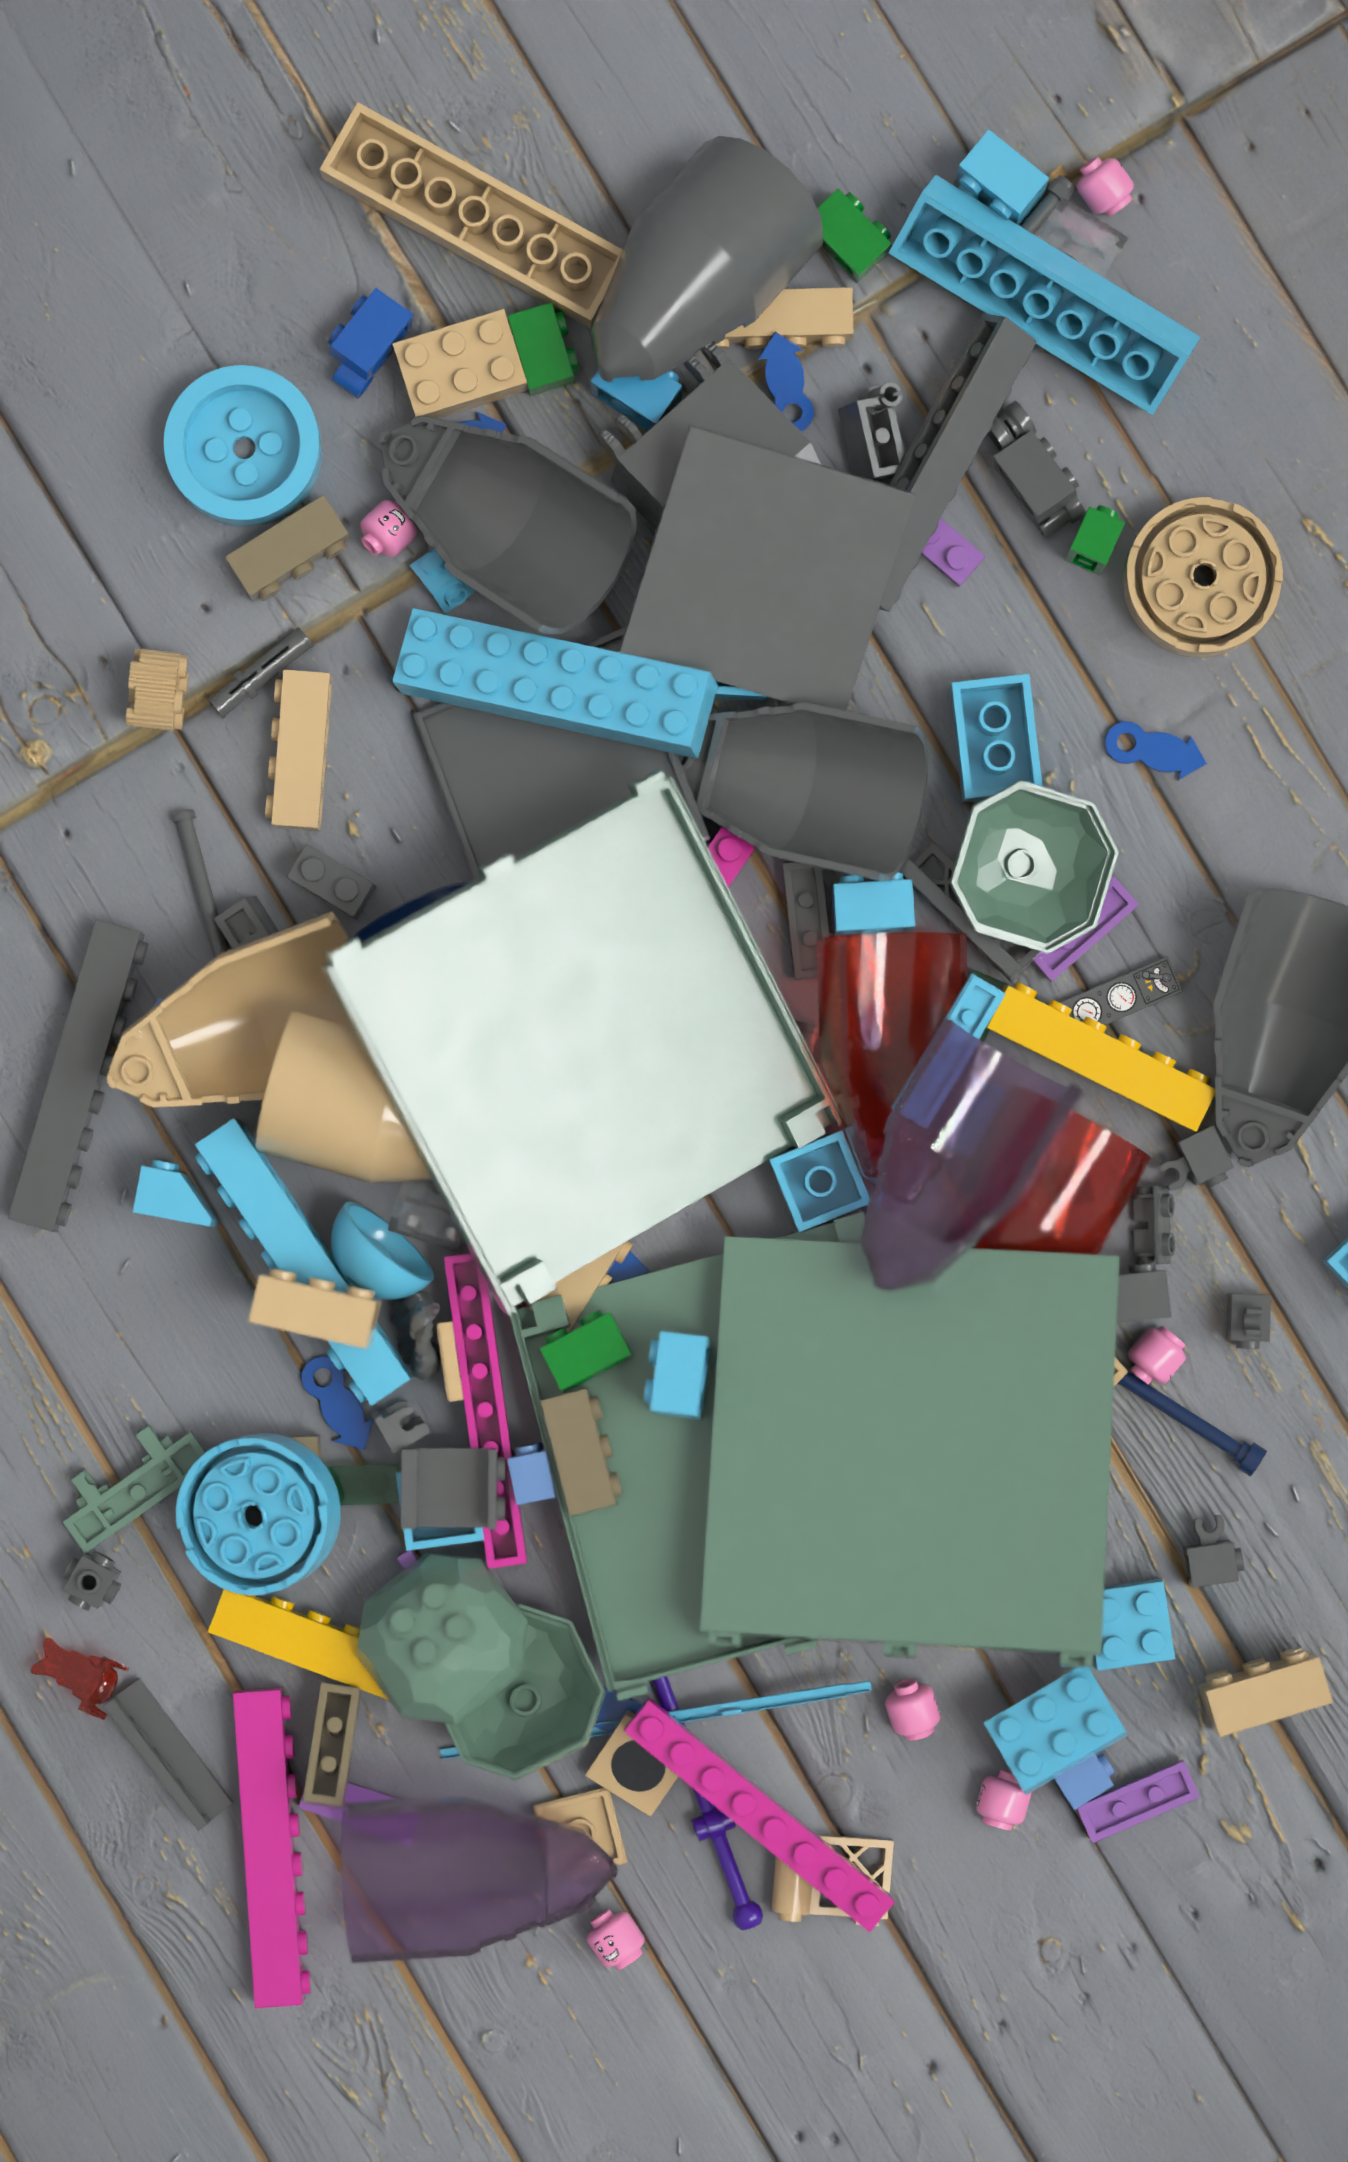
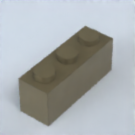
M322 495L228 554L225 558L251 599L254 601L260 597L262 601H265L282 590L280 584L292 576L296 581L315 569L312 564L322 557L326 556L330 560L347 549L345 543L351 540L326 497Z
M583 1389L542 1400L541 1405L569 1515L574 1517L619 1505L617 1496L623 1495V1490L618 1472L611 1473L607 1458L613 1456V1451L608 1434L601 1435L597 1422L598 1419L603 1418L598 1395L591 1397L590 1390Z
M321 1683L303 1797L305 1804L344 1810L361 1699L360 1688Z

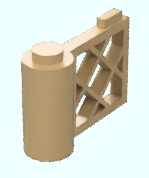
M819 1835L830 1845H840L849 1857L847 1859L850 1862H854L861 1871L876 1883L875 1878L881 1874L880 1886L890 1893L894 1845L892 1839ZM847 1846L860 1847L852 1853ZM869 1847L883 1848L882 1864L872 1873H869L857 1857ZM776 1856L771 1911L779 1913V1920L801 1922L802 1915L809 1914L850 1917L836 1905H819L820 1892ZM888 1911L882 1919H888Z

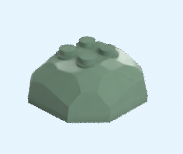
M1019 780L972 806L949 883L974 931L1038 951L1051 953L1097 926L1119 851L1095 803Z
M427 1552L364 1600L356 1656L402 1718L458 1724L520 1676L528 1620L482 1559Z
M521 1604L517 1605V1607L528 1620L520 1676L458 1724L445 1723L464 1763L516 1781L586 1746L606 1694L573 1622Z

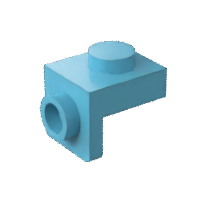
M432 548L409 566L434 597L444 613H448L456 606L461 605L475 590L451 575L444 566L445 562L436 550Z

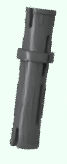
M297 627L294 632L269 650L244 672L237 671L233 675L235 679L214 696L209 697L208 701L224 719L228 713L248 697L251 699L255 698L258 695L256 692L258 689L283 671L308 649L314 647L312 642Z

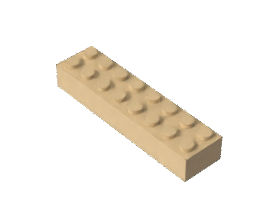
M357 102L319 169L324 181L545 304L552 302L554 309L559 312L562 311L563 314L592 329L623 249Z

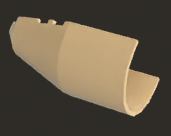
M329 912L216 956L122 1033L107 1075L109 1086L113 1089L116 1087L139 1098L140 1102L150 1107L202 1105V1103L206 1102L234 1104L240 1103V1101L264 1100L276 1053L292 1011L352 1028L320 967L328 962L324 953L331 949L336 950L345 945L346 941L350 939L340 920L333 912Z
M292 1011L281 1038L265 1092L257 1129V1151L368 1183L432 1180L353 1028Z

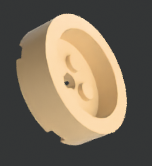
M1212 497L1182 500L1154 515L1141 529L1132 543L1123 570L1125 601L1139 629L1161 648L1174 654L1191 658H1208L1223 655L1248 642L1259 632L1273 614L1283 582L1280 552L1267 527L1259 518L1244 507L1235 503L1212 499ZM1201 565L1210 567L1215 574L1214 582L1210 586H1201L1197 582L1195 583L1193 577L1195 568Z

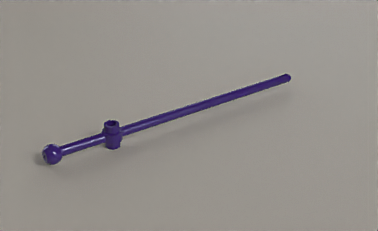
M668 1677L652 1680L662 1708L666 1711L679 1710ZM693 1789L701 1816L691 1819L699 1842L710 1838L736 1906L732 1913L733 1922L740 1930L756 1927L762 1923L763 1912L756 1902L750 1901L726 1836V1831L736 1828L735 1822Z

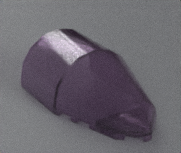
M945 1017L886 1121L884 1130L886 1139L882 1157L878 1159L876 1168L878 1170L874 1194L871 1193L861 1238V1245L871 1268L874 1285L881 1291L895 1292L935 1282L1020 1205L1029 1195L1083 1099L1084 1092L1072 1083L1068 1088L1029 1069L985 1044Z
M464 1795L344 1802L342 1808V1896L346 1939L351 1963L471 1956L481 1952V1948L502 1940L507 1942L515 1939L517 1934L538 1926L543 1928L587 1911L596 1901L595 1897L612 1877L615 1879L618 1872L613 1858L583 1828Z

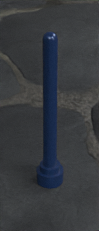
M1129 1372L1118 1382L1122 1387L1233 1456L1232 1461L1238 1464L1237 1469L1250 1477L1267 1452V1450L1254 1442L1251 1445L1246 1441L1241 1444Z

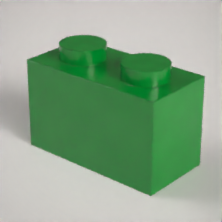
M838 188L817 208L821 215L824 235L821 247L858 283L889 253L892 247L889 239L892 236L878 220L872 223L862 213L865 208L852 193L848 192L845 195Z
M551 302L507 315L530 396L574 384L573 372L579 371V366L574 349L566 350L562 335L568 334V329L563 312L555 313Z
M1098 505L1097 509L1089 506L1064 560L1100 576L1107 565L1125 524L1124 521L1118 519L1120 514L1102 505Z
M598 1310L580 1320L582 1327L570 1333L564 1328L545 1338L547 1345L540 1348V1351L561 1391L564 1393L634 1357L610 1312L603 1315L601 1310Z

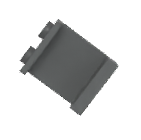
M498 1448L401 1449V1529H417L418 1527H486L488 1529H496L497 1520H505V1497H498V1481H505V1457H498Z

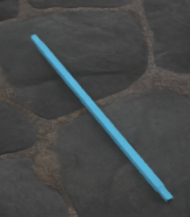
M870 1681L850 1684L843 1683L667 1712L680 1723L846 1697L852 1694L871 1692L872 1688ZM621 1719L595 1723V1725L611 1722L619 1723ZM594 1727L590 1737L607 1735L612 1732H606ZM456 1746L439 1749L443 1757L441 1760L460 1757Z

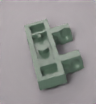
M150 1424L145 1426L135 1434L148 1452L142 1458L144 1464L111 1488L107 1483L99 1488L86 1469L71 1479L82 1495L76 1500L80 1509L66 1518L63 1524L85 1554L181 1487L190 1468L206 1453V1450L192 1431L174 1443L169 1435L161 1440Z

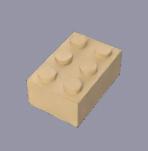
M504 309L393 343L416 418L427 416L440 419L529 391Z
M275 1268L270 1270L269 1275H259L249 1322L365 1349L372 1346L382 1302L381 1300L373 1299L375 1291L351 1286L348 1287L346 1293L334 1290L336 1282L315 1277L309 1278L308 1284L296 1281L297 1273Z
M1297 1647L1279 1653L1281 1659L1274 1662H1265V1659L1262 1658L1244 1663L1242 1665L1244 1671L1232 1674L1228 1673L1227 1670H1221L1206 1675V1682L1198 1684V1688L1211 1730L1219 1737H1223L1333 1703L1320 1658L1310 1651L1303 1650L1302 1647Z

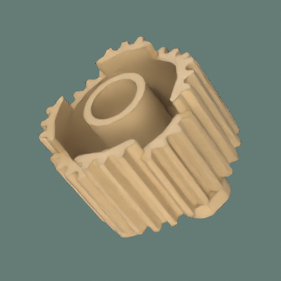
M135 649L134 661H131L128 688L131 706L126 710V725L172 731L174 729L182 730L185 710L183 700L184 695H187L189 672L187 671L188 655L176 652Z

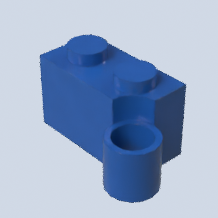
M377 288L373 290L369 297L362 295L358 299L350 313L353 315L352 319L346 326L340 324L328 340V344L331 345L329 354L341 362L332 381L357 399L367 390L377 371L394 351L393 343L401 341L412 327L414 314Z

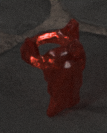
M45 1638L43 1642L45 1658L33 1664L30 1670L31 1673L55 1678L58 1685L73 1690L72 1695L81 1700L78 1710L105 1720L107 1714L97 1708L96 1704L106 1702L112 1695L113 1689L118 1682V1672L115 1668L128 1672L129 1667L105 1656L99 1657L91 1654L87 1657L76 1650L67 1651L61 1648L52 1638Z

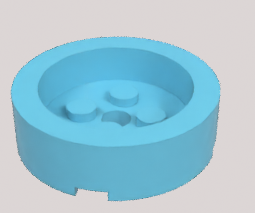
M235 365L222 367L201 376L180 394L166 422L164 454L173 481L182 495L197 511L222 524L243 527L274 522L292 512L304 501L312 490L320 472L322 439L317 420L309 403L291 382L279 374L264 368ZM241 439H249L255 443V452L248 459H240L234 454L235 443Z
M256 1433L241 1436L207 1451L193 1464L185 1476L179 1490L176 1505L177 1529L180 1528L182 1539L187 1549L185 1553L194 1567L215 1585L227 1591L243 1595H265L276 1592L310 1576L329 1556L337 1539L341 1518L337 1487L321 1459L300 1442L272 1433ZM249 1505H258L262 1512V1520L264 1521L259 1526H252L245 1519V1511Z

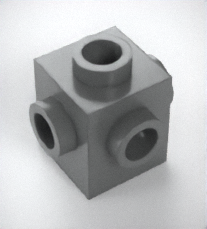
M97 1551L93 1555L89 1553L82 1555L80 1560L73 1557L62 1576L63 1579L67 1580L63 1590L71 1594L68 1600L87 1611H89L91 1606L98 1609L103 1606L104 1602L111 1604L122 1585L117 1582L122 1571L113 1567L116 1563L114 1560ZM86 1575H92L96 1579L94 1589L90 1590L84 1587L83 1578Z

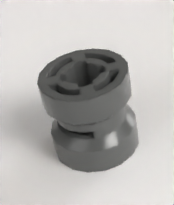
M1014 401L1005 407L1003 414L995 417L988 436L998 450L1002 451L1032 430L1034 434L1037 431L1023 407L1017 401Z

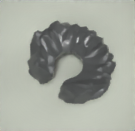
M419 1291L395 1302L394 1316L390 1321L396 1326L395 1328L399 1333L396 1340L399 1341V1353L405 1356L403 1362L411 1366L412 1376H416L419 1380H424L433 1376L440 1367V1347L435 1342L430 1341L433 1335L431 1330L433 1327L432 1321L438 1315L440 1305L433 1302L431 1294L426 1291Z

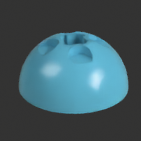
M346 1202L333 1224L331 1249L334 1262L346 1281L354 1287L375 1291L373 1298L384 1300L401 1299L411 1296L433 1281L434 1273L427 1260L395 1227L360 1204Z

